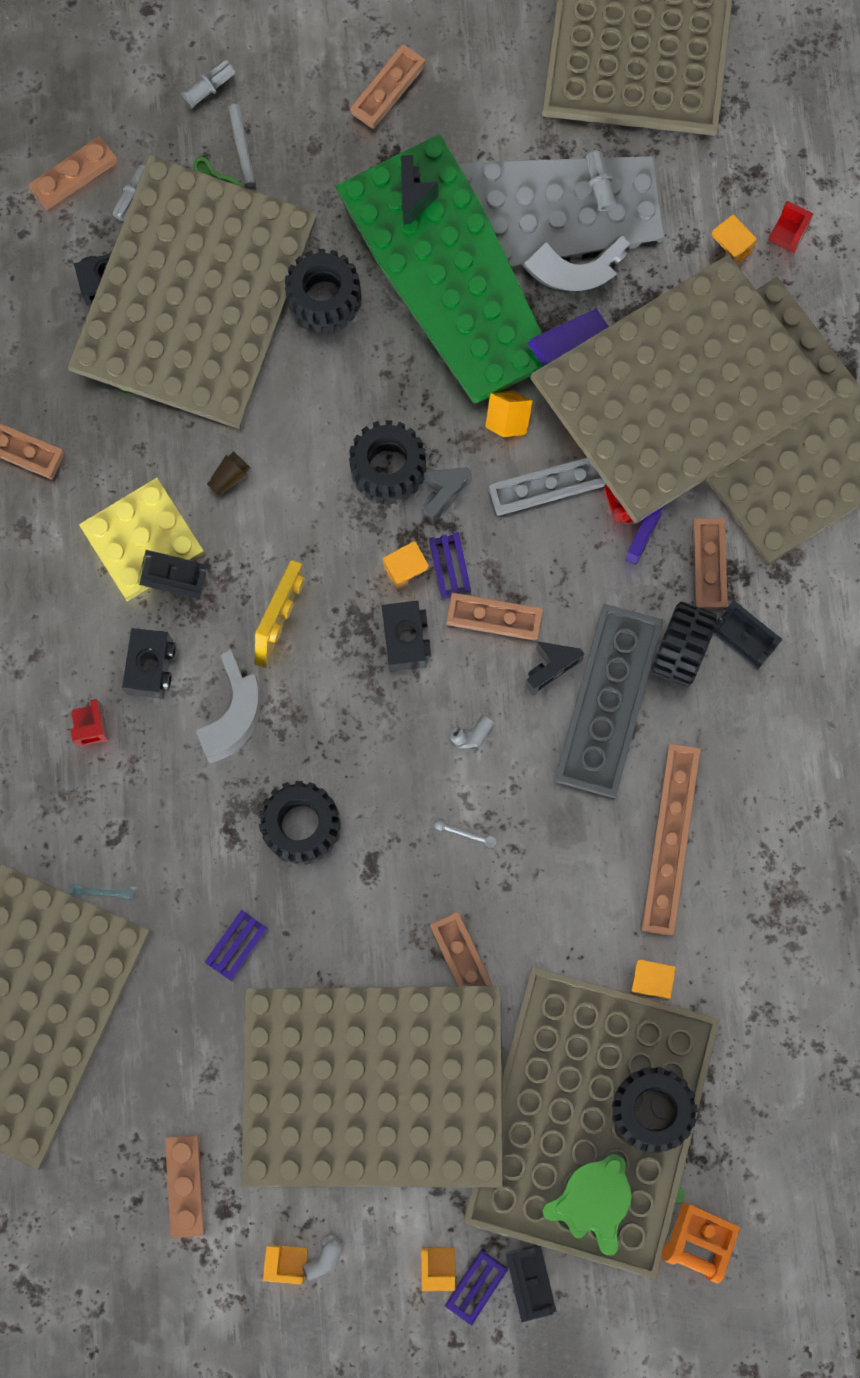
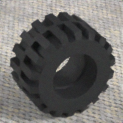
M318 249L319 253L313 254L311 250L306 252V258L303 259L299 256L295 259L296 266L290 265L288 269L289 276H285V292L291 314H294V318L298 323L303 321L304 328L310 330L313 326L315 327V332L322 333L323 328H328V333L334 332L335 326H339L340 329L345 327L346 320L352 321L355 318L354 311L358 312L360 309L361 288L359 275L356 273L354 264H349L348 257L345 255L339 258L338 252L335 250H331L330 254L325 253V249ZM319 282H332L340 288L338 293L328 300H315L307 295L309 289Z
M386 420V425H380L379 421L373 422V428L369 429L366 426L361 429L362 436L356 435L353 439L354 446H350L349 464L353 481L356 482L357 489L360 492H365V497L370 500L376 497L377 503L384 504V499H389L390 504L397 503L396 498L399 497L405 501L409 499L408 493L412 492L415 494L418 491V484H422L424 481L426 456L423 442L420 436L416 438V432L411 427L405 430L404 423L398 422L397 426H395L392 420ZM388 450L398 452L406 459L404 466L392 474L378 473L370 466L372 459L378 453Z
M683 601L679 602L674 609L653 662L652 674L688 688L694 682L717 624V614Z
M295 781V784L292 785L287 782L282 784V789L277 790L275 788L271 792L272 796L264 800L263 811L260 810L259 818L261 819L259 829L267 846L280 859L288 860L292 864H298V862L310 864L311 860L324 858L323 854L327 851L330 853L334 848L333 843L338 841V832L341 829L339 812L333 799L323 788L320 789L311 782L304 784L303 781ZM297 806L312 808L317 813L319 819L316 831L310 837L303 840L290 839L282 830L284 816L289 810Z
M662 1067L643 1068L629 1075L617 1088L614 1100L612 1101L613 1123L615 1122L616 1130L626 1140L625 1142L630 1146L636 1147L637 1150L651 1153L669 1151L681 1145L690 1136L692 1128L695 1127L697 1121L695 1117L696 1112H698V1107L694 1101L695 1094L687 1086L688 1082L678 1077L676 1072L665 1070ZM649 1090H658L665 1093L673 1104V1118L665 1128L660 1130H649L643 1127L635 1116L634 1109L638 1097Z

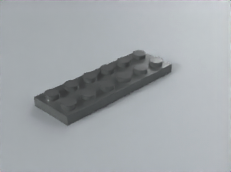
M603 603L555 778L556 783L616 798L663 619Z

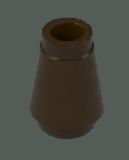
M233 451L229 456L225 455L207 485L217 495L221 496L223 492L225 493L247 477L246 473L251 467Z

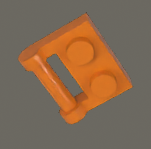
M682 1202L670 1241L663 1247L662 1259L672 1265L679 1263L704 1274L709 1281L720 1283L725 1276L740 1227L693 1205ZM686 1241L714 1253L713 1261L708 1262L683 1251Z

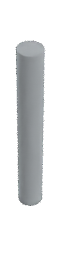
M232 104L228 109L243 182L246 188H252L256 185L241 109L239 104Z

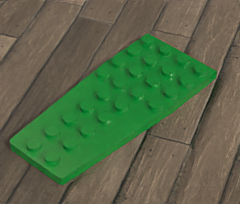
M441 134L335 185L338 195L377 264L472 402L479 403L489 398L492 393L501 392L530 377L532 373L543 367L527 344L532 338L542 334L479 199ZM401 155H413L414 167H420V183L437 182L439 195L411 224L404 225Z

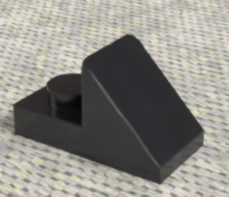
M401 155L404 225L411 224L439 195L437 182L420 183V167H414L413 155Z
M537 642L536 649L547 665L544 666L541 663L529 671L526 687L532 695H535L582 662L584 652L580 648Z

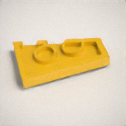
M290 560L255 632V665L264 668L268 665L284 622L292 612L294 597L296 594L299 595L303 589L305 577L302 576V563Z

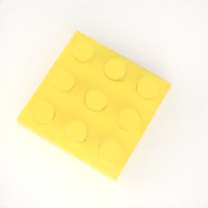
M158 478L153 479L79 524L127 602L150 588L139 585L137 582L145 549L195 561L205 555L202 547Z

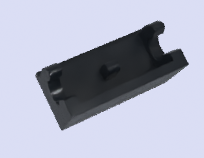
M145 549L137 582L142 586L200 600L207 569H205L206 565Z
M734 600L727 607L724 614L717 619L713 633L757 670L760 669L783 640Z
M534 1245L505 1252L521 1322L549 1316L557 1312L541 1246Z

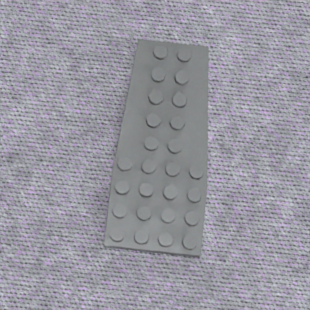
M651 156L604 158L607 172L612 176L610 183L617 203L615 208L608 211H599L597 208L594 189L589 186L591 177L586 158L458 164L479 199L513 271L525 269L521 264L544 242H547L561 258L570 257L571 260L582 258L583 254L598 251L601 253L620 235H623L629 241V249L637 248L641 243L656 240L658 243L663 242L664 232L654 162Z

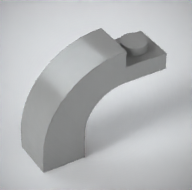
M623 235L617 236L594 260L587 264L578 265L563 260L547 242H544L521 265L533 278L552 289L567 292L588 290L606 283L617 274L609 264L612 262L614 266L617 265L628 254L625 249L630 243Z
M232 650L220 654L233 689L231 705L219 720L196 729L199 741L210 764L230 756L241 748L253 734L261 713L262 700L258 680L254 673L243 677V675L248 674L241 656L235 658Z

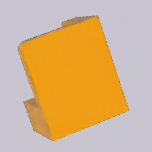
M734 214L717 226L711 234L726 251L725 256L729 254L737 265L753 253L757 241L755 236Z
M515 391L492 393L489 399L486 428L502 437L526 435L533 400Z
M415 541L382 558L384 568L398 592L409 587V579L429 568Z
M638 960L630 993L668 1001L671 999L676 966Z
M274 1244L267 1245L263 1281L303 1284L306 1276L302 1265L307 1264L308 1249Z
M422 1247V1291H455V1249L453 1247Z

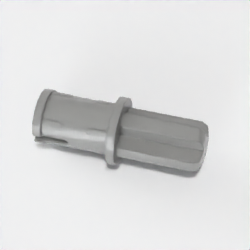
M223 60L207 74H200L201 78L181 92L182 97L191 108H194L197 103L210 93L215 94V89L235 74L233 66L229 61Z
M593 150L587 153L585 157L591 177L589 186L594 189L598 210L608 211L617 205L610 183L612 176L607 172L603 153Z
M143 165L138 166L130 183L124 185V193L112 211V214L120 221H124L145 168Z

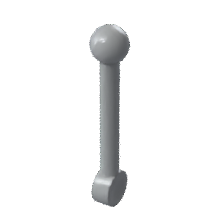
M441 818L434 822V827L438 831L445 829L483 842L490 849L494 848L497 844V839L492 835L484 837L446 824L445 820Z

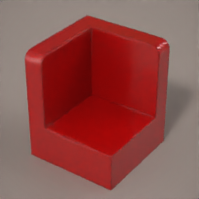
M786 201L781 216L773 228L768 241L795 253L808 230L814 213Z
M97 699L90 700L91 706L71 711L74 728L70 729L72 741L78 747L109 740L103 707Z

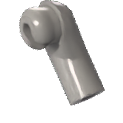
M482 715L474 728L460 729V727H455L451 730L449 738L452 744L460 749L478 747L495 723L487 716Z
M328 1234L324 1236L321 1240L323 1250L320 1258L302 1265L308 1281L335 1269L343 1251L342 1243L338 1241L336 1235Z

